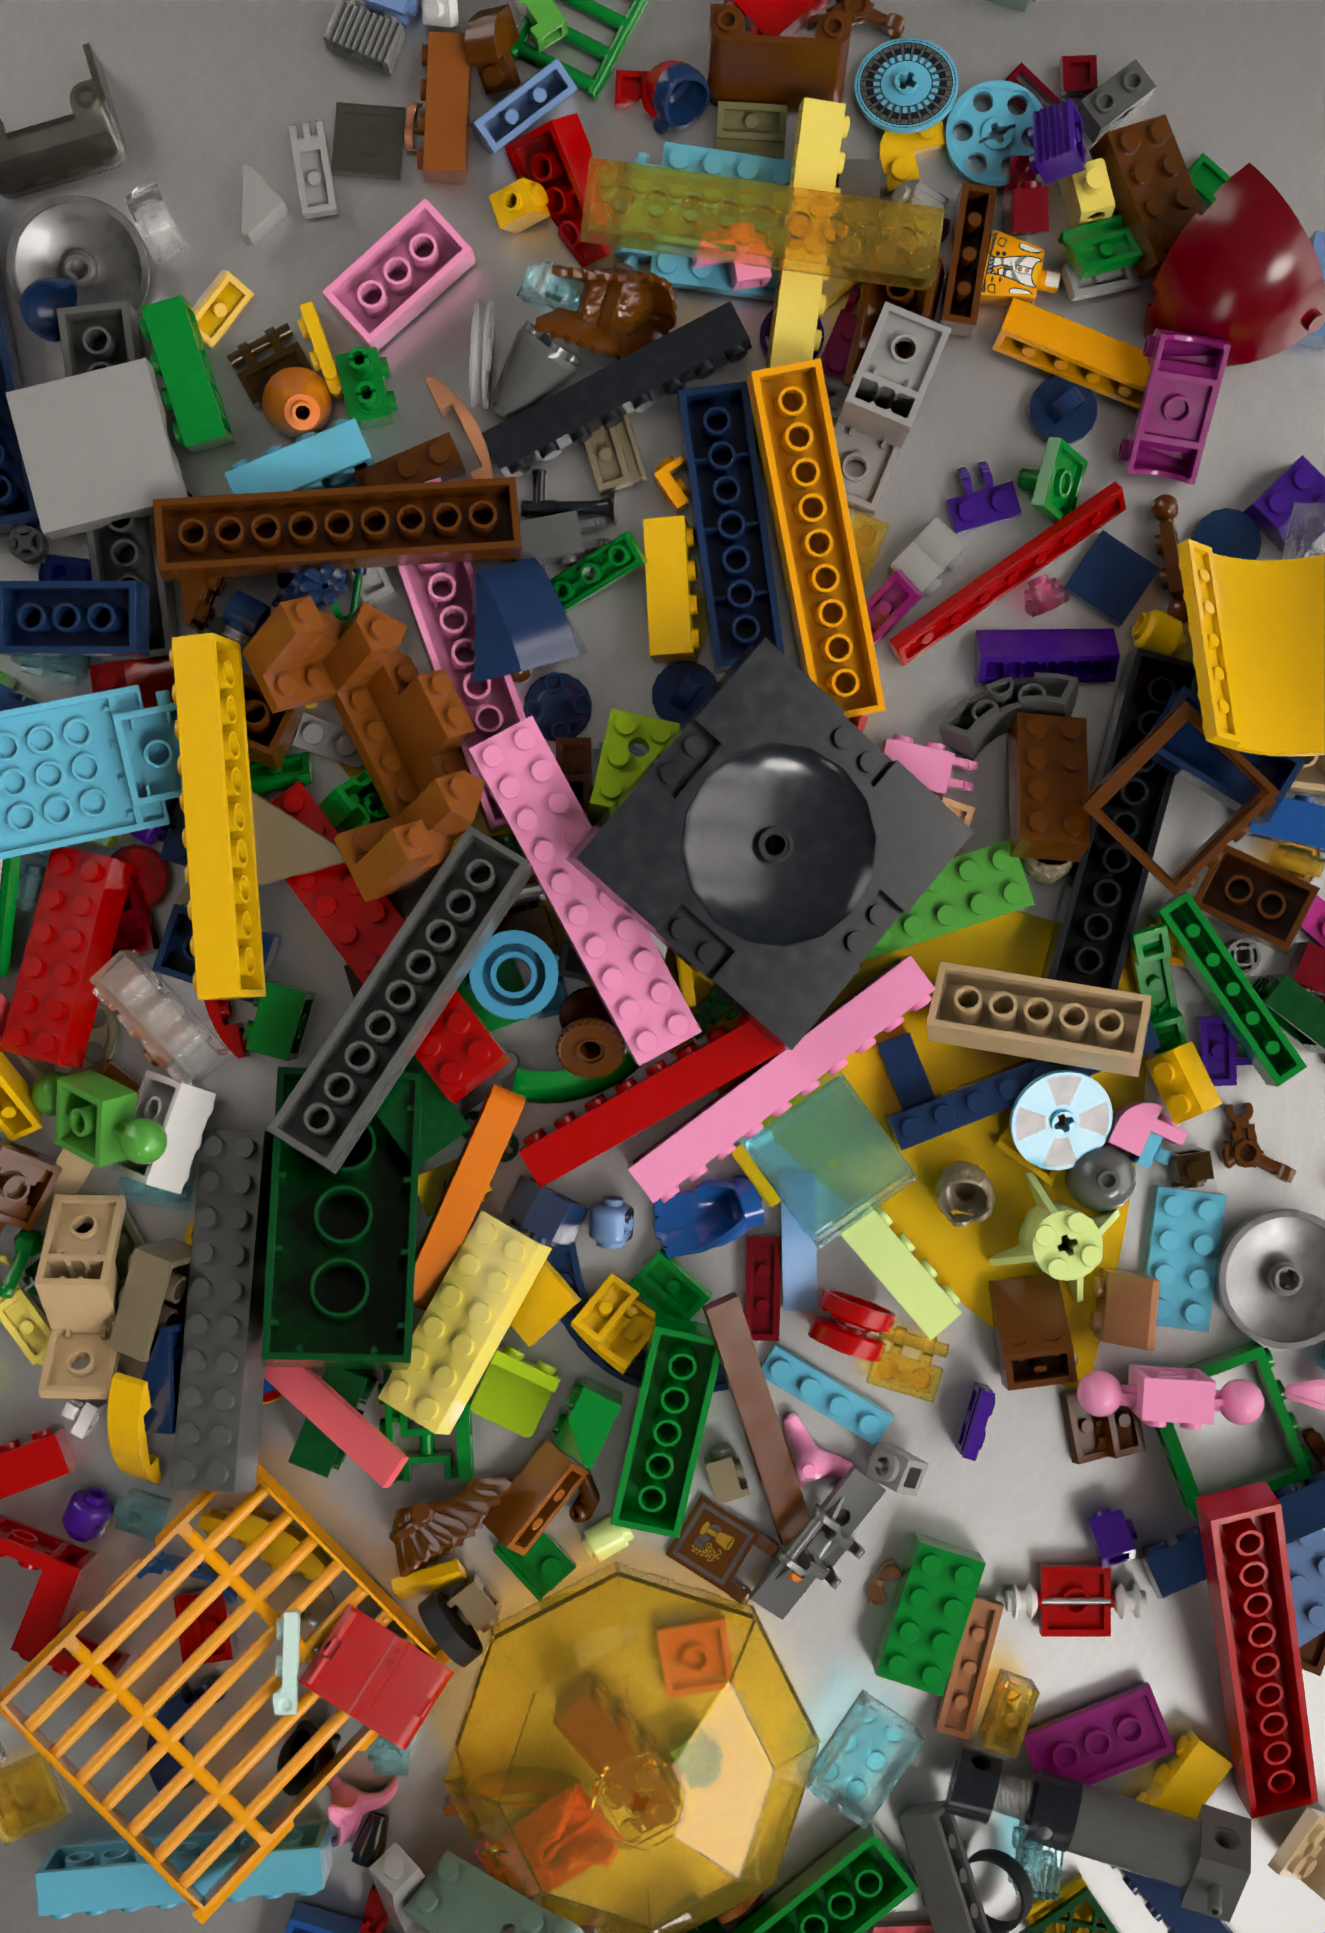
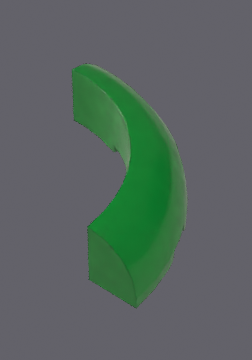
M626 1047L625 1057L621 1065L605 1077L581 1078V1076H575L573 1073L568 1072L565 1068L536 1069L519 1066L516 1071L512 1091L525 1096L526 1103H567L597 1095L616 1086L631 1076L642 1065L638 1066L635 1064Z

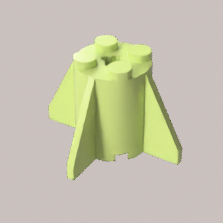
M1032 1171L1025 1172L1024 1175L1037 1206L1027 1212L1021 1228H1019L1018 1239L1020 1245L988 1257V1262L991 1266L1031 1262L1054 1279L1065 1280L1076 1303L1083 1301L1084 1276L1092 1272L1102 1261V1235L1120 1216L1119 1211L1116 1208L1112 1211H1104L1087 1217L1084 1213L1068 1205L1051 1201Z

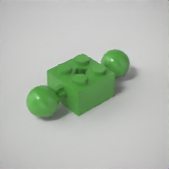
M93 1069L72 1075H66L61 1072H48L40 1076L33 1085L31 1095L35 1107L45 1115L56 1116L55 1144L98 1168L127 1159L137 1164H150L164 1154L167 1147V1134L164 1128L157 1121L149 1118L136 1119V1091Z

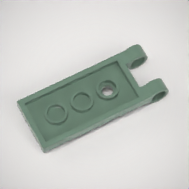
M448 1850L403 1909L408 1918L432 1933H503L509 1927L515 1928L514 1933H584L570 1919L556 1916Z

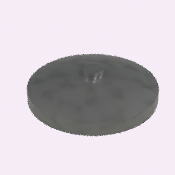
M65 195L45 200L34 206L21 218L8 244L6 255L7 277L11 291L19 306L25 289L33 281L43 277H60L75 281L78 285L77 306L127 300L136 310L137 315L145 302L150 284V263L145 244L129 219L119 210L101 200L81 195Z
M1270 1210L1246 1220L1229 1236L1217 1262L1216 1290L1226 1316L1244 1335L1265 1346L1289 1350L1309 1347L1325 1339V1221L1323 1219L1299 1210Z

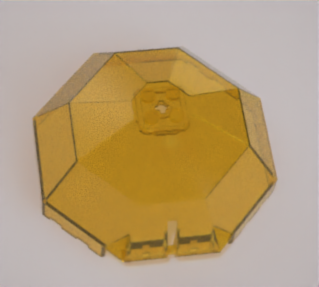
M615 1561L497 1622L490 1629L457 1728L456 1742L443 1778V1783L470 1837L485 1839L484 1847L478 1849V1853L491 1877L560 1918H568L578 1926L594 1925L599 1933H686L775 1885L821 1741L754 1606L749 1604L741 1605L738 1602L723 1598L721 1595L679 1584L672 1579L650 1572L645 1573ZM635 1793H639L641 1797L648 1796L650 1799L645 1803L646 1807L642 1810L630 1807V1804L633 1802L632 1795Z

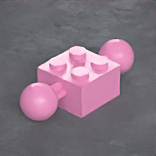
M1129 1365L1128 1385L1120 1384L1117 1378L1108 1372L1094 1371L1085 1375L1077 1388L1078 1402L1087 1413L1097 1417H1104L1113 1414L1120 1406H1127L1137 1418L1144 1421V1425L1162 1428L1166 1427V1422L1180 1423L1182 1428L1198 1430L1202 1429V1424L1213 1425L1214 1411H1220L1228 1421L1234 1424L1246 1425L1257 1420L1264 1409L1263 1394L1253 1382L1245 1379H1234L1227 1382L1221 1390H1216V1382L1197 1368Z

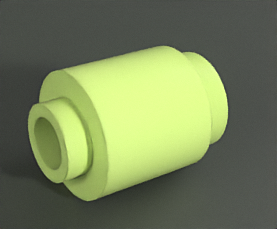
M610 1515L584 1530L586 1538L581 1540V1543L590 1559L597 1556L601 1562L629 1546L628 1541L635 1538L632 1530L611 1525Z

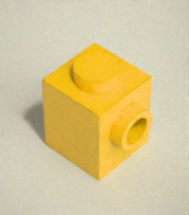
M522 177L489 195L499 228L517 234L550 216L547 207V193L538 182Z

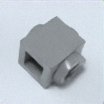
M878 1443L875 1451L869 1458L870 1465L866 1476L896 1493L916 1496L929 1463L900 1447Z

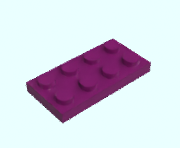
M1148 1682L1019 1733L1036 1775L1038 1770L1043 1768L1081 1780L1082 1783L1092 1785L1176 1751Z

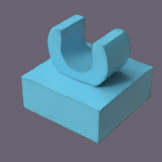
M1151 1132L1140 1157L1131 1154L1130 1159L1133 1163L1150 1169L1153 1160L1168 1166L1173 1153L1160 1148L1159 1145L1163 1137Z

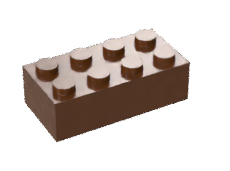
M1166 114L1108 131L1089 150L1092 160L1103 158L1105 161L1115 200L1114 216L1122 215V224L1130 229L1144 253L1141 261L1138 264H1134L1139 279L1158 273L1171 247L1196 213L1200 216L1204 214Z
M1018 712L1008 731L1010 857L1079 862L1090 846L1089 813L1079 805L1089 794L1086 718Z

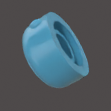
M518 930L499 932L490 938L469 970V980H467L465 988H471L477 1002L490 1014L502 1019L526 1020L543 1009L554 996L559 975L557 961L560 958L552 952L543 940L531 933ZM515 958L527 964L531 978L524 990L512 993L500 987L497 982L496 972L498 966L503 961Z

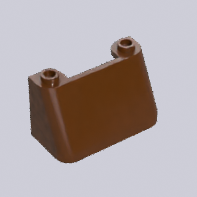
M711 4L706 81L710 88L709 102L715 107H718V101L787 105V112H798L804 97L841 103L853 12L830 11L823 14L817 22L815 38L745 34V18L741 10L732 5Z

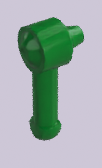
M21 1229L14 1238V1252L16 1253L3 1284L0 1286V1296L2 1298L10 1299L14 1296L16 1286L28 1258L42 1252L44 1241L40 1232Z

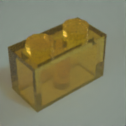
M1000 1668L977 1732L984 1748L1015 1759L1017 1758L1040 1694L1032 1679Z

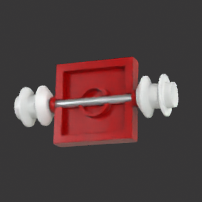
M1039 1564V1593L1036 1592L1031 1583L1027 1584L1025 1590H1018L1016 1584L1012 1583L1011 1590L1005 1591V1608L1007 1612H1012L1014 1619L1017 1618L1019 1612H1026L1029 1619H1032L1037 1612V1608H1039V1633L1042 1637H1111V1608H1114L1121 1619H1124L1126 1612H1133L1136 1619H1139L1141 1612H1146L1147 1597L1145 1590H1140L1138 1583H1134L1132 1590H1125L1123 1584L1119 1583L1114 1593H1111V1567L1102 1569L1101 1564Z

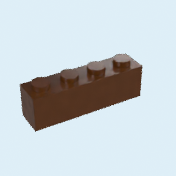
M963 182L957 196L938 323L952 328L950 334L970 337L976 327L998 187Z

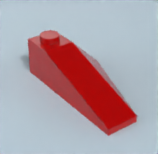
M575 113L550 120L504 146L517 180L523 177L538 182L545 189L548 196L547 207L550 218L558 227V236L582 268L610 255L591 147L578 114Z

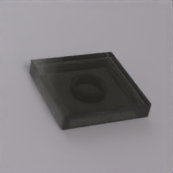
M336 102L332 175L401 181L406 108Z

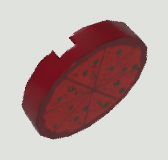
M132 844L121 847L110 857L134 865L130 881L137 882L149 911L155 910L165 902L172 889V871L169 862L159 858L160 852L149 846Z

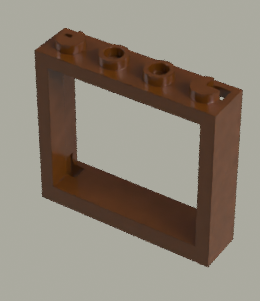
M1181 700L1079 803L1174 896L1180 891L1184 894L1190 887H1193L1199 880L1196 875L1205 866L1211 868L1217 864L1225 854L1222 849L1231 840L1238 842L1251 828L1248 824L1258 814L1264 816L1271 810L1270 807L1277 801L1275 797L1280 793L1237 750L1211 743L1258 790L1171 877L1125 834L1101 808L1187 721L1205 738L1202 728V716L1184 700Z

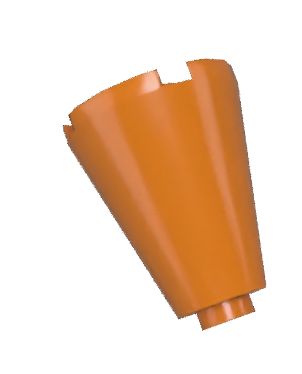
M288 367L272 375L265 385L262 407L266 419L275 430L283 435L297 438L304 433L318 432L322 429L331 414L332 397L326 382L317 373L303 367ZM299 406H306L303 411L296 412Z

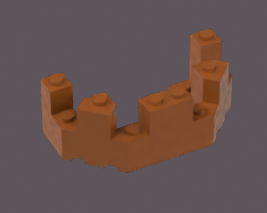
M311 596L280 602L242 653L272 714L332 699L390 818L341 832L334 838L364 901L368 902L423 884L443 865L451 852L454 840L474 822L486 781L468 772L457 750L476 729L445 669L419 675L412 659L397 651V648L402 643L407 625L365 602L360 604L346 622L325 611H318Z

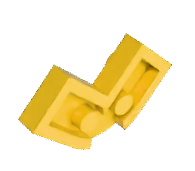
M943 121L918 133L896 134L885 131L878 151V160H881V173H887L886 196L893 195L895 189L903 181L921 180L915 155L945 148L946 139Z

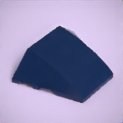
M535 557L473 572L472 616L476 619L475 640L471 641V650L475 651V660L470 684L588 653L564 610L548 575Z

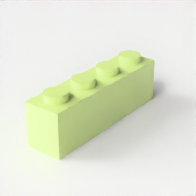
M867 1204L837 1231L928 1338L932 1340L962 1314L956 1306L961 1300L948 1285L942 1289L936 1283L934 1278L938 1276V1273L926 1259L920 1263L911 1253L916 1248L903 1233L897 1237L889 1228L893 1221L880 1206L874 1210Z

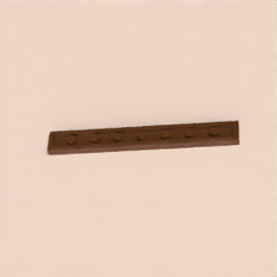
M732 1292L703 1305L702 1308L779 1541L786 1547L808 1522L810 1516L739 1296Z

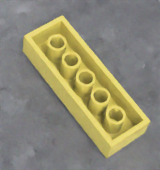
M481 1210L412 1335L411 1364L408 1370H393L378 1399L434 1434L450 1435L552 1248L529 1238V1234L498 1216Z

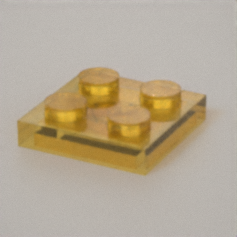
M39 1752L0 1769V1836L4 1846L69 1818L72 1811L51 1764Z

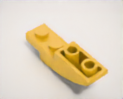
M207 1506L200 1514L197 1528L205 1530V1534L208 1536L230 1513ZM256 1507L227 1537L238 1539L240 1545L247 1547L277 1515ZM290 1523L263 1550L260 1560L268 1562V1566L275 1570L308 1535ZM317 1546L294 1570L302 1572L301 1575L304 1578L314 1580L332 1560L321 1547Z

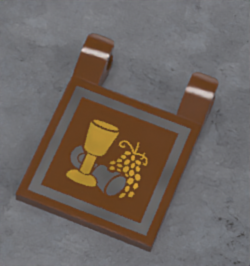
M701 1495L683 1524L679 1539H674L666 1555L724 1591L741 1605H746L750 1599L748 1596L751 1593V1589L734 1580L733 1577L753 1545L766 1555L775 1557L780 1549V1543L775 1538L759 1531Z

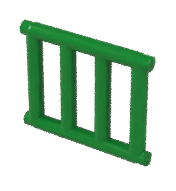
M562 0L618 29L609 47L567 26L568 34L561 38L601 59L593 77L560 61L575 85L585 89V94L592 100H596L649 0H633L625 16L593 0ZM524 16L517 28L520 40L510 48L512 57L517 59L519 55L543 68L556 58L543 51L539 53L535 47L526 43L531 34L530 28L533 25L527 16Z

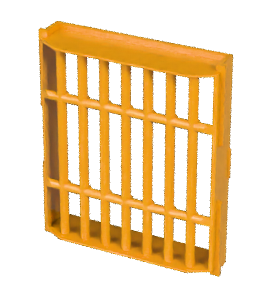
M257 1463L256 1482L259 1485L255 1488V1491H252L205 1539L188 1522L219 1491L202 1490L154 1538L156 1546L143 1559L138 1558L105 1591V1597L90 1612L81 1611L0 1692V1713L192 1907V1915L202 1925L292 1830L295 1816L357 1750L365 1751L380 1735L366 1725H363L267 1829L255 1817L351 1717L350 1715L338 1708L246 1807L230 1791L320 1697L319 1695L307 1689L298 1699L297 1714L282 1715L221 1781H218L204 1766L282 1685V1678H276L274 1672L195 1755H192L178 1741L277 1639V1618H284V1611L279 1615L265 1599L319 1545L333 1561L286 1609H299L302 1613L343 1570L358 1586L306 1640L300 1636L299 1667L303 1662L307 1665L310 1664L316 1654L315 1650L324 1642L348 1603L356 1608L368 1595L383 1609L374 1619L375 1621L387 1627L393 1620L407 1634L404 1640L415 1647L418 1645L427 1655L444 1666L450 1660L430 1636L259 1463ZM270 1495L284 1510L229 1564L215 1548ZM295 1520L309 1535L256 1589H253L240 1574ZM178 1533L194 1550L91 1652L76 1635ZM205 1560L219 1576L116 1678L102 1662ZM230 1586L244 1601L142 1704L128 1688ZM255 1611L269 1627L170 1729H167L153 1714ZM65 1647L81 1664L27 1717L11 1700ZM92 1675L106 1690L52 1743L38 1727ZM117 1700L132 1716L78 1769L64 1753ZM143 1726L157 1742L104 1795L90 1779ZM168 1752L183 1768L130 1822L116 1805ZM194 1778L208 1794L156 1848L141 1832ZM220 1804L234 1820L182 1874L167 1857ZM245 1830L255 1842L203 1895L193 1883L237 1836Z

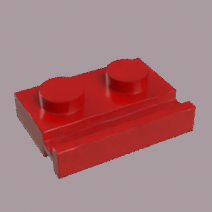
M204 1590L193 1591L188 1594H176L173 1597L176 1618ZM223 1593L179 1636L182 1664L230 1616L228 1602ZM233 1634L203 1664L233 1660L235 1657Z

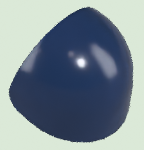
M43 277L33 281L23 292L20 301L22 317L31 331L48 341H60L57 308L77 306L78 285L75 281L60 277Z

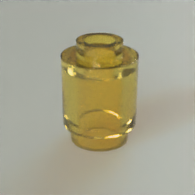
M1285 842L1284 844H1275L1269 864L1311 883L1314 877L1319 878L1321 876L1325 859L1320 857V850Z

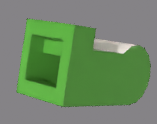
M513 0L516 10L521 15L527 16L533 25L530 28L531 40L539 53L568 34L567 20L553 0Z

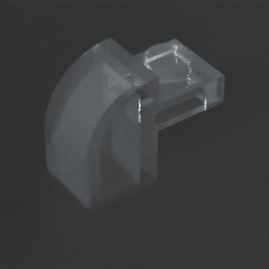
M157 182L139 186L131 194L125 196L126 204L157 265L188 251L183 236Z

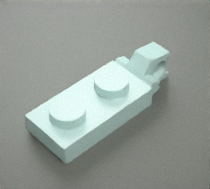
M286 1609L284 1611V1618H277L276 1638L277 1640H283V1655H276L275 1677L282 1678V1686L272 1696L274 1715L297 1714L301 1610Z

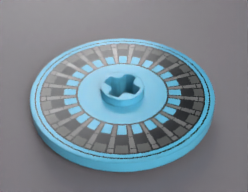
M910 37L893 39L877 46L861 62L855 76V99L861 113L876 127L896 134L918 133L938 124L951 111L958 94L957 69L950 56L941 47L930 41ZM908 82L912 83V87L907 86L905 87V89L900 88V84L906 85Z

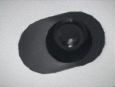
M308 1719L300 1721L280 1751L277 1773L321 1726H314ZM335 1733L283 1788L286 1794L298 1796L332 1760L341 1741L340 1734Z

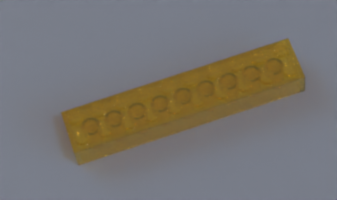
M590 157L580 241L928 291L936 280L945 209Z

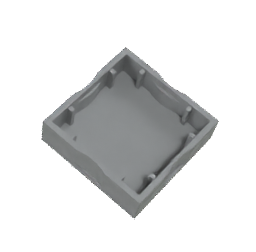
M146 358L5 393L41 530L47 537L54 540L102 528L119 519L142 518L154 515L153 499L188 497L178 457L169 440L167 415L156 373L152 364Z

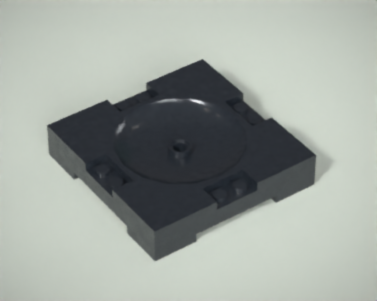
M765 637L749 645L706 695L704 702L616 804H613L566 860L619 907H623L719 992L730 1006L775 1046L793 1050L860 970L859 964L898 917L911 909L972 836L974 831L898 760L892 761L843 715L845 711ZM769 836H772L777 843V849L772 855L765 849V841Z

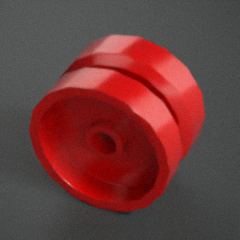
M824 1288L818 1306L822 1310L829 1312L833 1318L824 1316L813 1318L808 1336L843 1354L868 1361L880 1362L886 1344L879 1336L871 1333V1331L881 1334L891 1332L897 1315L865 1299L838 1290Z

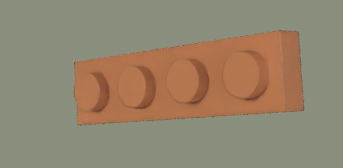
M978 1595L975 1596L948 1682L941 1698L934 1725L936 1732L970 1740L1004 1607L1001 1601Z

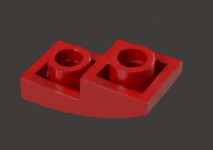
M204 1000L210 1020L227 1048L238 1059L250 1056V1051L246 1050L248 1041L243 1040L245 1031L243 1022L229 1025L228 1018L233 1016L230 1000Z

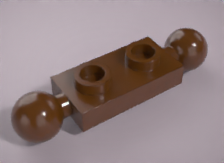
M1163 494L1155 498L1151 505L1153 517L1160 521V534L1155 535L1156 550L1158 555L1164 554L1166 567L1160 569L1161 583L1163 589H1169V593L1172 595V601L1167 607V614L1186 624L1188 623L1186 603L1183 598L1184 588L1179 568L1177 547L1179 538L1177 526L1174 522V518L1179 512V503L1175 497Z

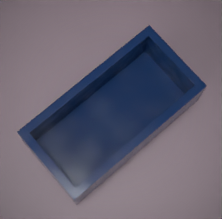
M1185 686L1175 691L1153 728L1181 700L1187 701L1202 716L1198 694ZM1188 721L1150 758L1235 812L1258 790L1211 743L1207 742ZM1238 751L1280 791L1275 797L1277 801L1270 807L1271 810L1264 816L1258 814L1252 820L1257 825L1270 822L1306 761L1299 756H1267Z

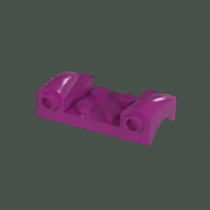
M1158 328L1155 329L1153 335H1147L1143 356L1148 357L1150 370L1134 433H1129L1127 440H1121L1117 459L1122 461V467L1127 474L1157 475L1195 485L1231 345L1226 340Z

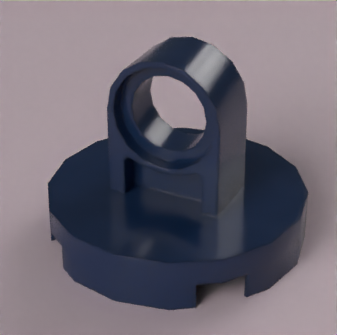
M1058 376L1043 381L1033 392L1028 405L1029 412L1027 417L1033 433L1045 443L1048 442L1049 437L1062 438L1069 445L1075 444L1089 433L1097 418V401L1092 390Z
M679 661L667 666L657 676L652 687V703L657 716L662 720L680 723L681 728L704 702L706 695L717 684L715 676L705 666L694 661Z

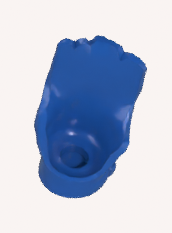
M745 1175L733 1176L731 1183L712 1179L705 1180L693 1189L677 1193L665 1203L659 1199L653 1204L652 1212L655 1217L653 1228L656 1239L661 1240L660 1245L665 1249L664 1254L668 1258L702 1253L712 1248L721 1247L742 1237L747 1229L763 1226L765 1222L762 1197L759 1196L757 1189Z

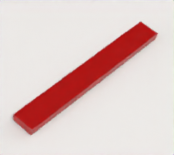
M1114 481L889 640L895 659L901 666H905L1125 511L1126 505L1123 488Z

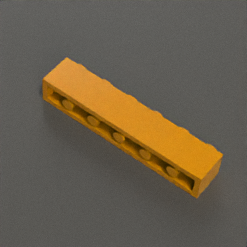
M1013 297L992 350L1140 410L1150 370L1148 357L1143 356L1142 349L1100 333L1093 328H1088L1068 320L1064 316L1034 306L1030 302Z

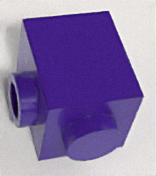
M1111 1509L1095 1512L1092 1518L1088 1519L1087 1530L1102 1569L1135 1559L1136 1546L1133 1540L1137 1539V1534L1130 1518L1125 1520L1121 1509L1113 1512Z

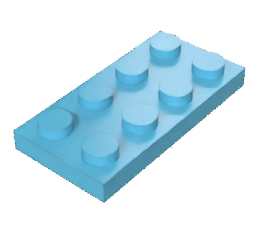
M1155 1185L1144 1273L1160 1280L1156 1326L1209 1332L1226 1195Z

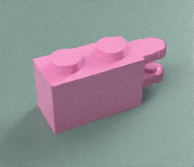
M893 734L892 739L886 738L883 741L882 751L892 761L898 760L933 794L942 797L946 794L947 788L973 792V783L963 779L950 778L952 767L970 772L977 771L978 762L954 757L955 753L946 751L947 746L940 743L927 742L926 747L913 744L914 739L904 735Z

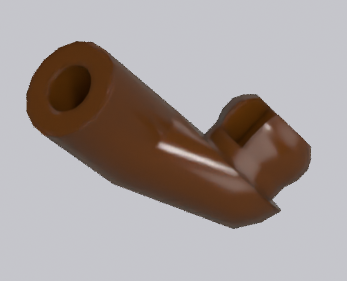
M590 1471L578 1486L580 1492L569 1510L570 1518L576 1523L589 1520L600 1501V1494Z

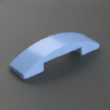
M781 1172L783 1310H818L815 1172Z

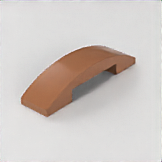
M432 376L425 378L427 387L442 418L453 413L456 414L481 465V468L470 472L471 478H494L492 463L485 440L467 407L442 382Z

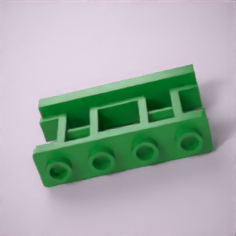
M383 1370V1383L378 1384V1396L393 1370ZM471 1397L456 1422L457 1465H453L452 1451L434 1452L433 1435L444 1434H434L422 1425H409V1417L378 1399L379 1405L384 1404L385 1418H380L379 1431L397 1446L396 1423L400 1422L401 1437L419 1436L420 1453H404L409 1459L393 1483H396V1481L410 1482L412 1478L411 1464L444 1463L445 1480L458 1478V1481H467L473 1478L475 1471L472 1411L470 1410Z

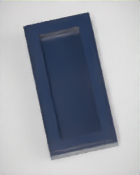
M909 1032L876 1044L901 1109L935 1097Z

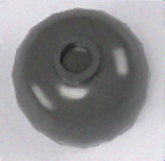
M1104 1143L1101 1148L1085 1154L1075 1167L1066 1170L1065 1185L1070 1196L1082 1207L1095 1212L1112 1211L1123 1206L1132 1196L1136 1186V1170L1130 1157L1120 1148Z

